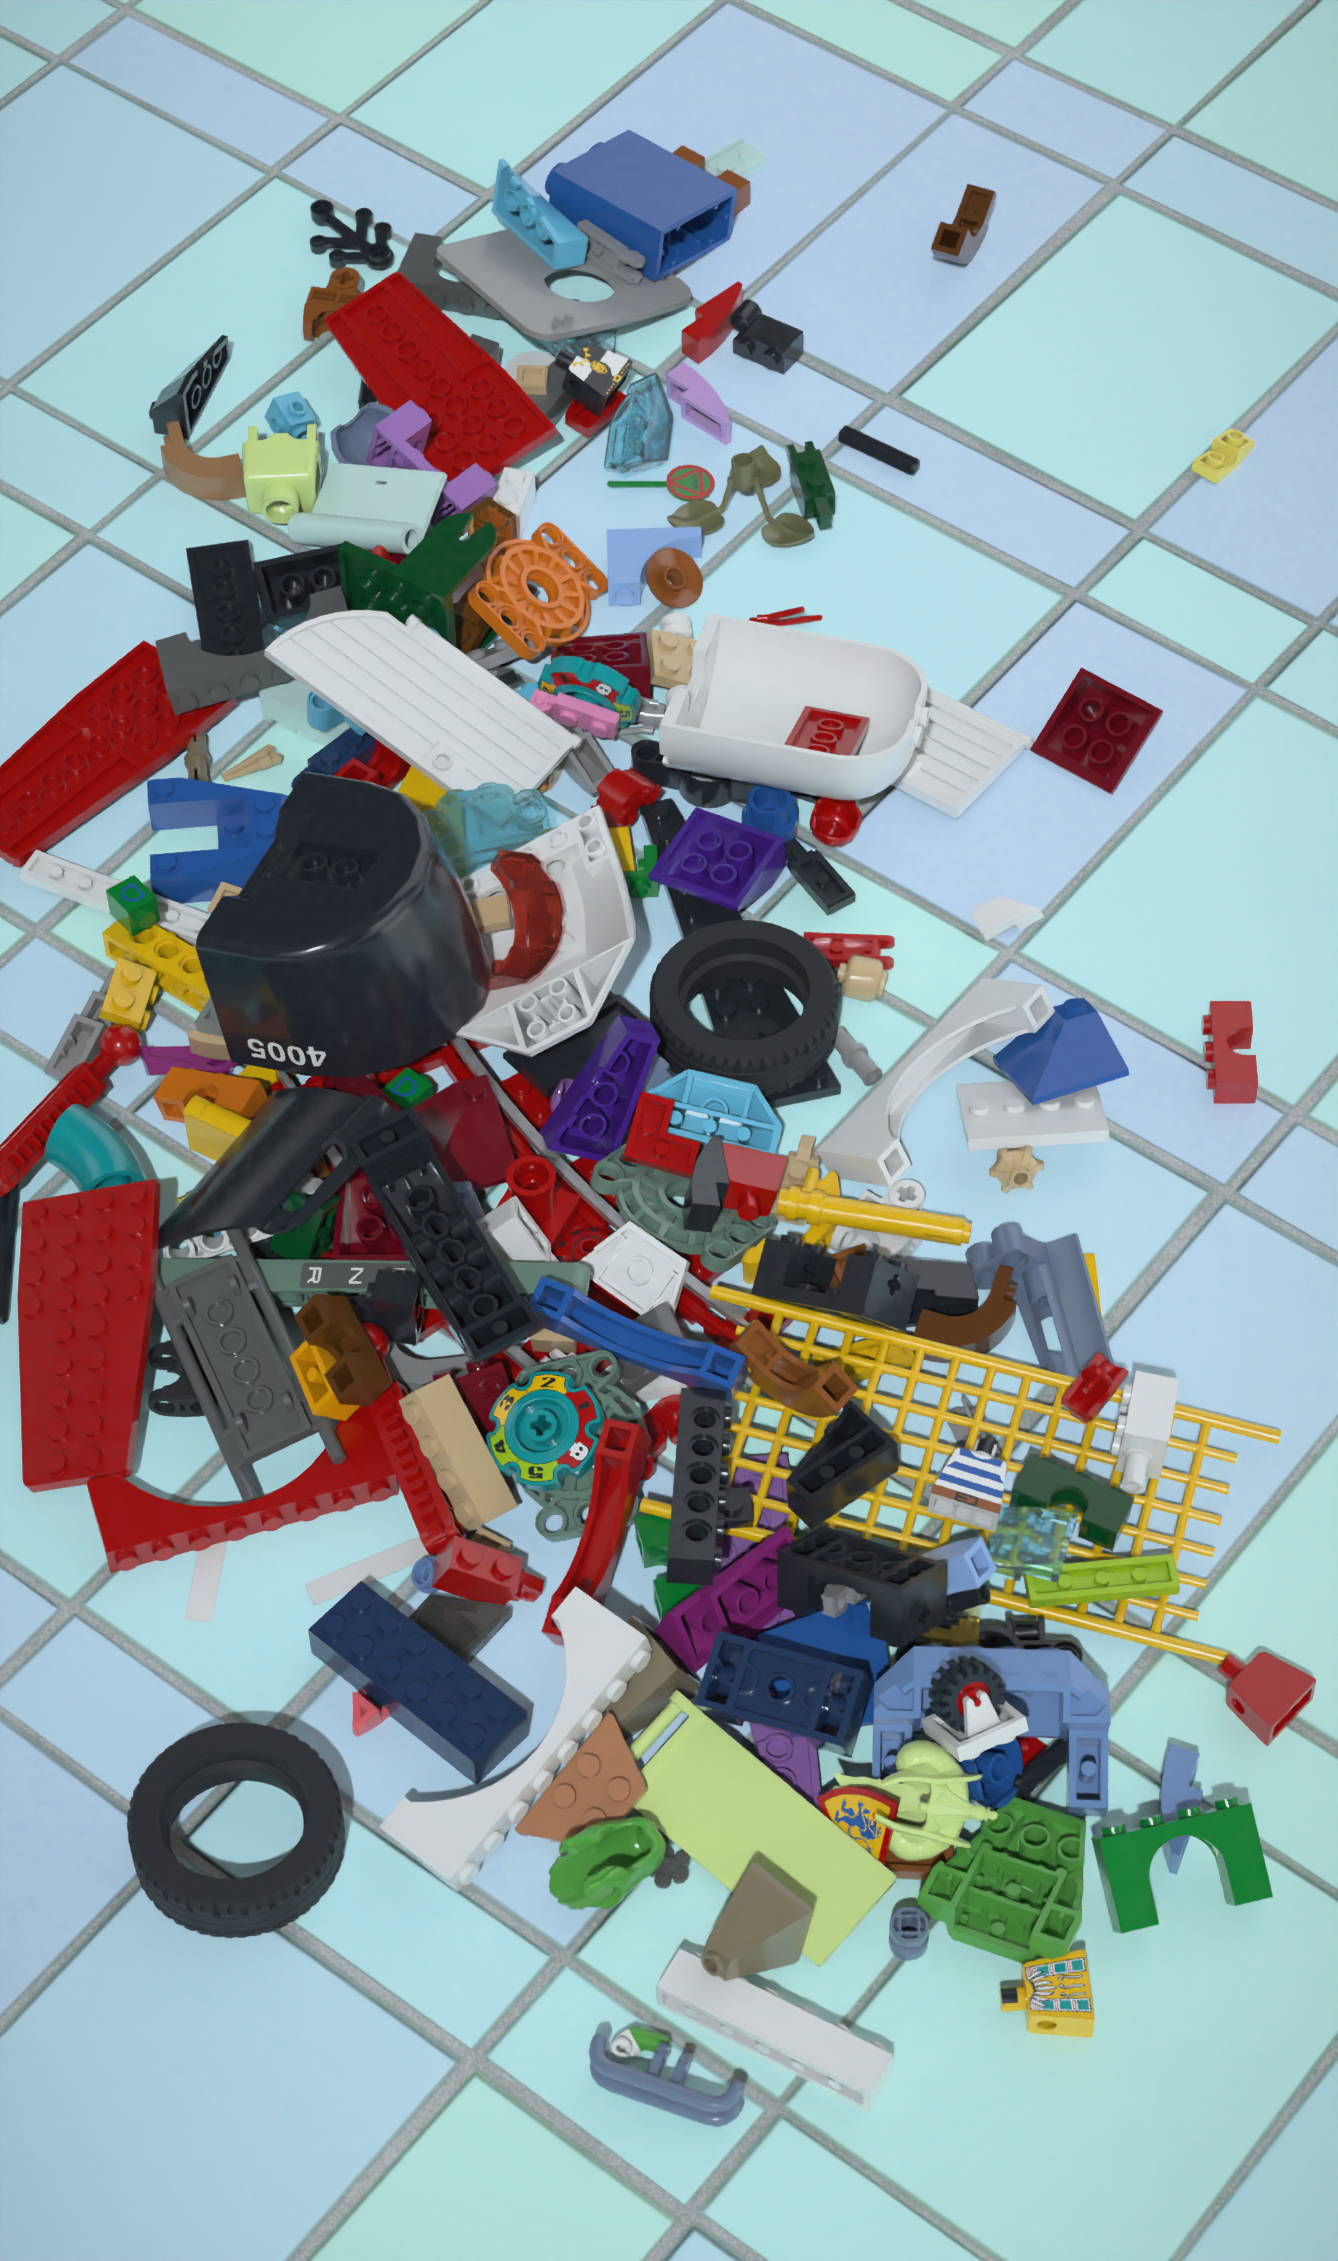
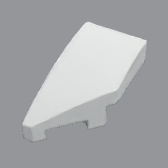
M1000 896L969 911L986 942L1014 925L1021 931L1044 917L1038 907Z

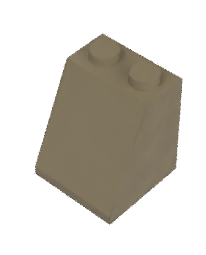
M634 1615L626 1623L647 1637L653 1650L650 1653L651 1658L646 1667L639 1673L635 1672L626 1683L627 1687L622 1697L614 1703L611 1702L602 1713V1720L608 1712L614 1715L625 1740L649 1726L670 1702L668 1698L675 1690H678L690 1700L698 1694L701 1685L699 1680L656 1631Z

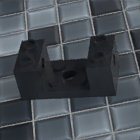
M781 1235L780 1241L765 1238L751 1291L752 1295L873 1326L906 1332L920 1275L907 1270V1263L886 1259V1255L865 1250L863 1256L848 1254L840 1288L836 1290L829 1288L836 1259L823 1255L824 1248L803 1243L802 1247L803 1240L787 1235Z
M821 1526L777 1551V1607L793 1611V1614L796 1616H810L822 1609L823 1599L821 1595L824 1593L827 1584L843 1585L854 1589L858 1594L870 1595V1637L885 1641L887 1645L892 1647L906 1646L912 1640L946 1621L947 1564L826 1526Z

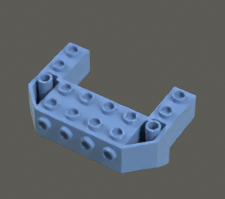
M926 1644L912 1647L874 1683L872 1779L884 1780L889 1775L896 1773L897 1754L905 1744L912 1742V1734L927 1735L921 1719L935 1713L929 1704L933 1700L928 1697V1690L936 1689L930 1682L932 1677L938 1680L941 1677L937 1672L940 1666L947 1670L949 1666L946 1661L954 1659L959 1663L958 1656L965 1655L969 1659L970 1656H973L980 1661L982 1660L1001 1676L1003 1680L1001 1683L1005 1686L1006 1692L1000 1695L1006 1699L1007 1703L1026 1717L1029 1731L1016 1737L1067 1739L1066 1814L1070 1816H1106L1108 1811V1737L1111 1724L1109 1690L1071 1651L1051 1647L1031 1650L1013 1646L995 1649L975 1645L944 1647L937 1644Z

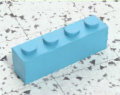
M504 158L499 159L491 213L553 270L583 265L588 249V237L529 185Z

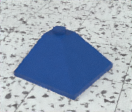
M1085 998L1068 999L1063 1004L1054 1006L1055 1013L1036 1033L1029 1032L1017 1036L993 1056L994 1064L1032 1105L1129 1076V1069L1100 1015Z
M869 1600L859 1601L857 1604L848 1603L846 1611L836 1618L824 1615L822 1611H819L810 1616L758 1634L755 1638L757 1642L864 1671L873 1684L890 1669L886 1642L870 1637V1610L866 1604ZM778 1680L772 1685L776 1699H784L789 1695L791 1685L787 1680ZM874 1686L861 1727L873 1725ZM789 1734L791 1738L799 1737L796 1735Z

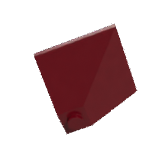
M646 632L578 637L567 645L551 646V662L553 658L560 656L581 657L591 663L599 662L629 680L628 685L637 689L640 696L651 699Z
M1081 667L1030 748V751L1113 795L1164 711Z
M487 1074L452 1083L413 1107L428 1132L438 1160L447 1162L446 1173L452 1182H471L474 1191L507 1182L506 1171L510 1164L515 1161L498 1102Z
M440 1161L444 1170L447 1171V1162ZM359 1168L339 1188L338 1196L341 1197L336 1212L331 1260L409 1261Z

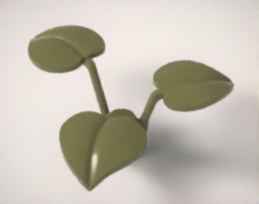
M760 445L750 453H739L731 458V470L729 477H727L726 490L719 507L711 501L694 500L682 505L672 515L667 516L668 522L673 527H701V535L712 533L721 528L725 523L721 513L725 511L732 487L735 485L740 491H749L755 488L765 519L769 523L761 529V536L768 544L777 547L793 546L805 542L814 536L812 525L798 514L785 512L779 514L775 519L770 515L761 487L776 482L781 476V467L769 455L763 445Z

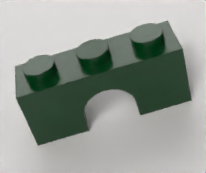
M1030 1454L1013 1487L1009 1507L1044 1522L1049 1510L1054 1506L1060 1504L1074 1506L1083 1516L1078 1537L1113 1552L1130 1517L1134 1497L1127 1495L1117 1487H1108L1098 1483L1084 1473L1073 1472L1063 1468L1049 1458H1040Z

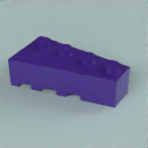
M622 1015L616 1017L540 1130L548 1150L601 1161L620 1148L661 1040L651 1022Z

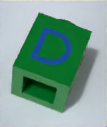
M135 875L106 890L110 914L132 936L161 921L157 897Z
M408 1067L381 1089L402 1111L411 1106L415 1107L434 1095L432 1082L425 1075L417 1074Z

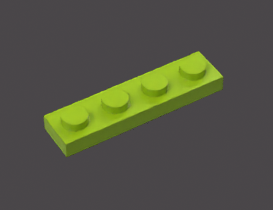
M1174 1554L1025 1567L1023 1572L1029 1608L1179 1594L1180 1591Z

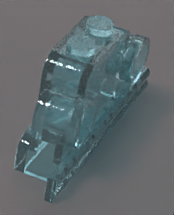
M487 782L481 784L476 789L467 791L463 789L448 791L437 801L436 810L421 812L433 827L460 879L554 829L550 826L547 814L548 804L542 793L534 789H524L515 794L509 785L497 784L495 782Z

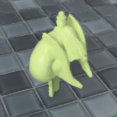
M916 1740L905 1744L897 1754V1772L889 1775L884 1780L871 1779L869 1777H852L842 1775L836 1771L833 1774L840 1786L833 1788L846 1786L866 1787L900 1803L895 1822L879 1814H876L875 1819L883 1826L893 1830L889 1850L898 1858L906 1861L917 1862L931 1859L948 1849L951 1845L970 1848V1843L958 1837L965 1821L975 1819L976 1821L985 1820V1822H988V1819L994 1821L998 1817L995 1811H990V1807L985 1808L982 1805L975 1806L969 1803L968 1782L980 1780L983 1777L982 1774L965 1773L949 1752L937 1743Z

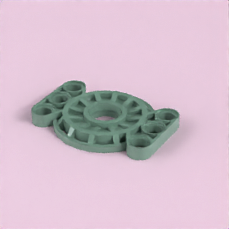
M626 1143L594 1166L590 1178L591 1187L600 1194L616 1195V1204L626 1222H633L674 1252L701 1254L700 1261L702 1265L711 1272L724 1273L729 1271L742 1261L744 1255L751 1247H756L765 1237L768 1239L772 1238L776 1227V1219L771 1213L766 1217L758 1216L753 1221H744L738 1216L737 1210L721 1207V1210L718 1212L712 1232L684 1230L683 1209L672 1204L668 1198L675 1196L685 1197L690 1179L633 1163L636 1166L625 1165L621 1161H625L622 1160ZM600 1175L609 1176L615 1181L605 1180ZM751 1223L762 1224L766 1229L758 1228ZM731 1237L740 1238L746 1244L738 1243L732 1240ZM711 1252L719 1253V1254L725 1256L726 1258H725V1259L717 1258V1257L711 1255L710 1253H711Z
M598 1350L525 1368L517 1375L515 1384L518 1387H524L530 1374L543 1371L562 1373L568 1368L576 1369L577 1378L574 1389L585 1385L600 1403L605 1418L632 1424L638 1423L648 1434L644 1417L634 1401L619 1388L613 1386L621 1376L622 1367L611 1352ZM600 1361H611L613 1365L608 1376H595V1367ZM620 1398L629 1404L634 1413L626 1414L618 1404ZM600 1429L596 1433V1437L598 1439L600 1438L602 1429ZM594 1465L580 1479H577L574 1475H568L563 1480L562 1488L540 1491L539 1497L531 1489L522 1487L534 1501L543 1507L535 1518V1526L537 1531L546 1540L561 1542L582 1536L584 1524L580 1521V1515L590 1504ZM637 1496L635 1497L634 1508L630 1514L627 1526L635 1524L634 1518L643 1514V1512H639L641 1500ZM552 1515H560L563 1519L561 1528L555 1533L546 1532V1520Z

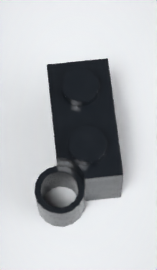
M744 300L730 315L729 321L731 326L739 332L733 339L734 354L783 375L803 355L804 331L762 314L760 306L753 300Z

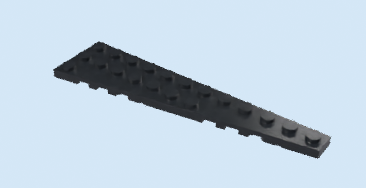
M672 798L655 801L649 806L645 804L640 806V815L650 845H657V862L685 823ZM664 885L681 939L706 926L726 921L743 920L737 911ZM731 978L711 984L699 991L713 1035L732 1040L765 1038L783 1031L800 1017L784 988L770 981L758 978ZM825 1060L819 1069L804 1081L782 1092L764 1096L771 1109L839 1095L841 1094V1085Z

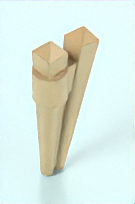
M268 744L221 774V777L226 782L259 770H265L280 764L283 755L276 752L275 746Z

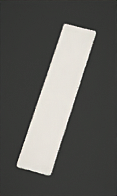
M228 1541L211 1545L207 1549L197 1552L185 1620L212 1622Z
M420 1536L309 1581L304 1586L313 1604L318 1605L349 1592L360 1581L368 1584L414 1565L419 1559L429 1557L430 1555L424 1548Z

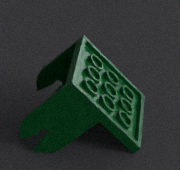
M473 512L458 513L446 517L422 539L399 565L345 540L338 547L342 591L349 611L373 610L388 612L405 626L407 619L414 614L422 620L423 624L436 630L442 638L456 647L454 619L457 614L454 613L453 609L457 602L453 603L452 594L491 554L496 546V530L493 522H489L471 534L468 540L463 541L459 538L464 536L473 519ZM489 627L477 649L484 648V650H487L497 640L499 635Z

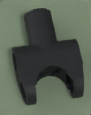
M189 1338L187 1341L218 1407V1400ZM172 1341L162 1342L153 1346L149 1352L150 1365L159 1370L175 1373L180 1377L172 1384L165 1385L163 1388L156 1389L149 1394V1409L162 1416H205ZM169 1355L170 1357L161 1358L158 1356ZM158 1401H166L170 1403H160Z

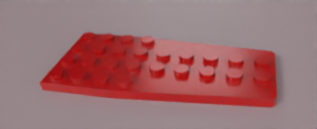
M400 272L392 273L325 319L329 332L379 404L388 406L393 411H396L411 400L427 412L432 423L423 456L435 469L448 475L446 478L448 482L475 463L494 477L502 472L504 467L511 466L558 434L553 423L509 373Z
M144 640L76 694L0 766V858L14 867L25 865L35 850L43 852L171 760L188 745L192 738L196 739L198 732L203 733L236 706V697L175 715L166 691L157 648Z
M156 1179L23 1202L17 1293L23 1484L33 1493L86 1485V1481L106 1475L123 1474L124 1478H127L132 1473L157 1281L161 1185Z

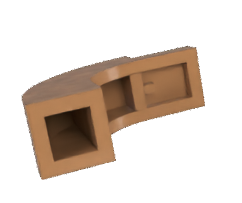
M179 421L167 423L168 436H163L164 445L160 446L165 475L176 488L188 495L205 500L222 501L246 497L243 468L239 454L222 457L199 456L186 447Z

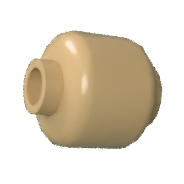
M854 954L849 958L847 964L840 963L836 981L842 984L841 992L843 996L864 1002H872L876 996H882L888 971L883 970V963L880 960Z

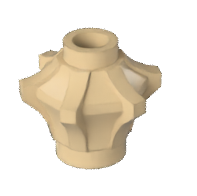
M1024 1145L1020 1148L998 1149L996 1163L989 1169L990 1177H996L1001 1182V1191L1008 1194L1011 1189L1026 1187L1029 1191L1034 1188L1032 1181L1037 1172L1044 1170V1162L1032 1156L1031 1152L1033 1149L1031 1146Z

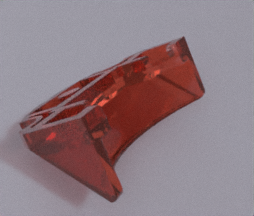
M499 849L491 863L490 871L498 878L510 900L514 915L515 933L513 946L510 947L507 957L503 960L493 961L486 991L528 982L548 964L560 942L563 930L561 897L554 880H549L546 873L539 866L541 861L534 854Z

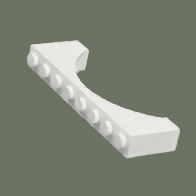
M982 978L817 1150L828 1173L832 1170L837 1173L839 1179L891 1187L911 1166L899 1140L902 1124L915 1101L936 1079L968 1057L1007 1039L1029 1032L1036 1033L1055 1013L1044 986L1041 984Z
M576 1586L552 1614V1618L558 1630L562 1632L564 1640L566 1678L557 1716L538 1748L522 1765L508 1776L472 1794L433 1802H411L403 1797L379 1826L390 1842L456 1892L463 1885H468L475 1879L482 1861L488 1854L492 1855L500 1848L507 1830L513 1823L517 1824L525 1817L529 1809L528 1804L537 1793H543L550 1786L554 1778L553 1773L562 1762L567 1763L575 1755L578 1749V1742L587 1732L590 1733L596 1729L602 1720L604 1710L611 1702L614 1703L622 1697L627 1687L626 1683L635 1672H641L651 1658L650 1653L653 1650L646 1636Z

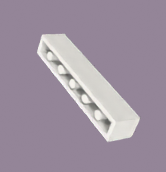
M679 1948L656 1986L657 2005L870 2112L892 2074L893 2054L889 2053L885 2046L872 2040L867 2042L853 2035L852 2031L840 2023L831 2024L817 2017L816 2013L804 2005L795 2006L783 2000L774 1990L767 1987L759 1988L747 1982L744 1977L724 1981L718 1975L712 1976L702 1966V1954L697 1952L689 1953Z

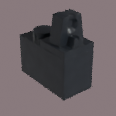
M378 1269L375 1283L369 1282L366 1296L346 1295L360 1323H373L382 1327L389 1341L417 1346L425 1316L421 1276Z

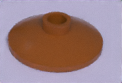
M663 548L649 558L645 569L646 581L652 594L661 603L672 608L681 609L692 605L698 600L703 588L702 574L696 562L687 553L676 548Z

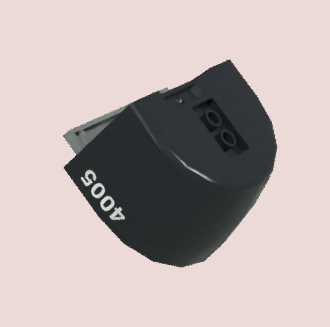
M304 772L280 808L274 841L239 895L222 896L199 931L196 939V951L211 997L197 1017L195 1025L197 1031L201 1033L224 1037L231 1062L305 1076L361 1077L408 1065L455 1036L461 1027L480 1008L491 974V968L475 914L456 869L427 818L406 795L369 781L312 772Z

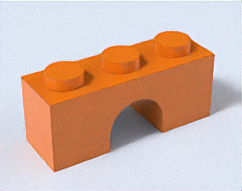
M174 1066L170 1068L153 1096L164 1120L185 1123L183 1111L195 1095L251 1121V1117L268 1099L259 1080Z

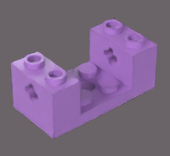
M409 400L376 424L366 461L371 466L441 472L435 469L423 456L432 423L427 412ZM475 463L452 481L448 482L446 480L430 523L435 527L446 517L458 513L473 512V519L465 534L488 516L497 487L493 476Z

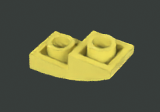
M1230 428L1213 439L1210 450L1193 460L1191 471L1217 484L1247 457L1256 442L1246 437L1241 431Z

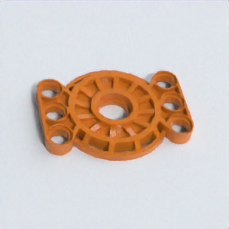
M544 522L533 532L531 540H508L493 549L491 554L485 559L482 570L483 581L478 582L469 591L468 602L520 657L526 660H533L546 646L558 647L567 645L582 634L588 625L590 617L589 600L598 599L606 591L608 581L605 575L556 525ZM542 533L548 535L553 544L547 542L543 538ZM500 551L504 553L503 556H495ZM564 556H567L570 559H572V561L575 564V567L567 563ZM491 567L494 568V569H493V573H492V577H491V570H490ZM586 579L592 580L597 589L592 588ZM532 581L539 584L547 594L548 603L537 599L528 589L526 582ZM478 592L484 593L489 598L490 603L482 600ZM501 615L508 617L513 626L507 625L502 620ZM573 626L578 628L574 634H572ZM524 638L529 639L534 644L535 649L527 646Z

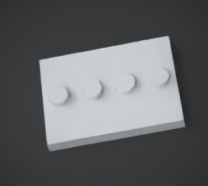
M1011 1081L956 1084V1097L968 1151L1020 1148L1024 1145L1037 1147L1109 1142V1127L1097 1086L1032 1105Z

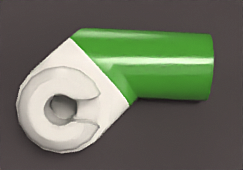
M633 2026L612 2039L610 2052L614 2058L625 2061L645 2050L655 2053L660 2043L669 2044L670 2036Z

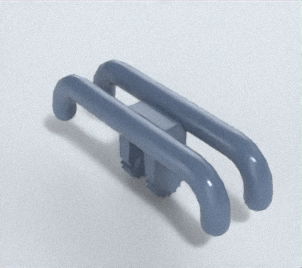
M597 2033L591 2039L588 2051L591 2076L598 2086L609 2092L714 2127L728 2125L737 2119L743 2110L745 2102L742 2095L745 2088L743 2083L738 2080L732 2081L726 2092L718 2096L709 2095L683 2086L691 2067L693 2053L684 2050L670 2079L666 2080L660 2077L664 2064L669 2057V2045L664 2043L658 2045L646 2073L608 2059V2052L605 2049L607 2038L604 2034Z

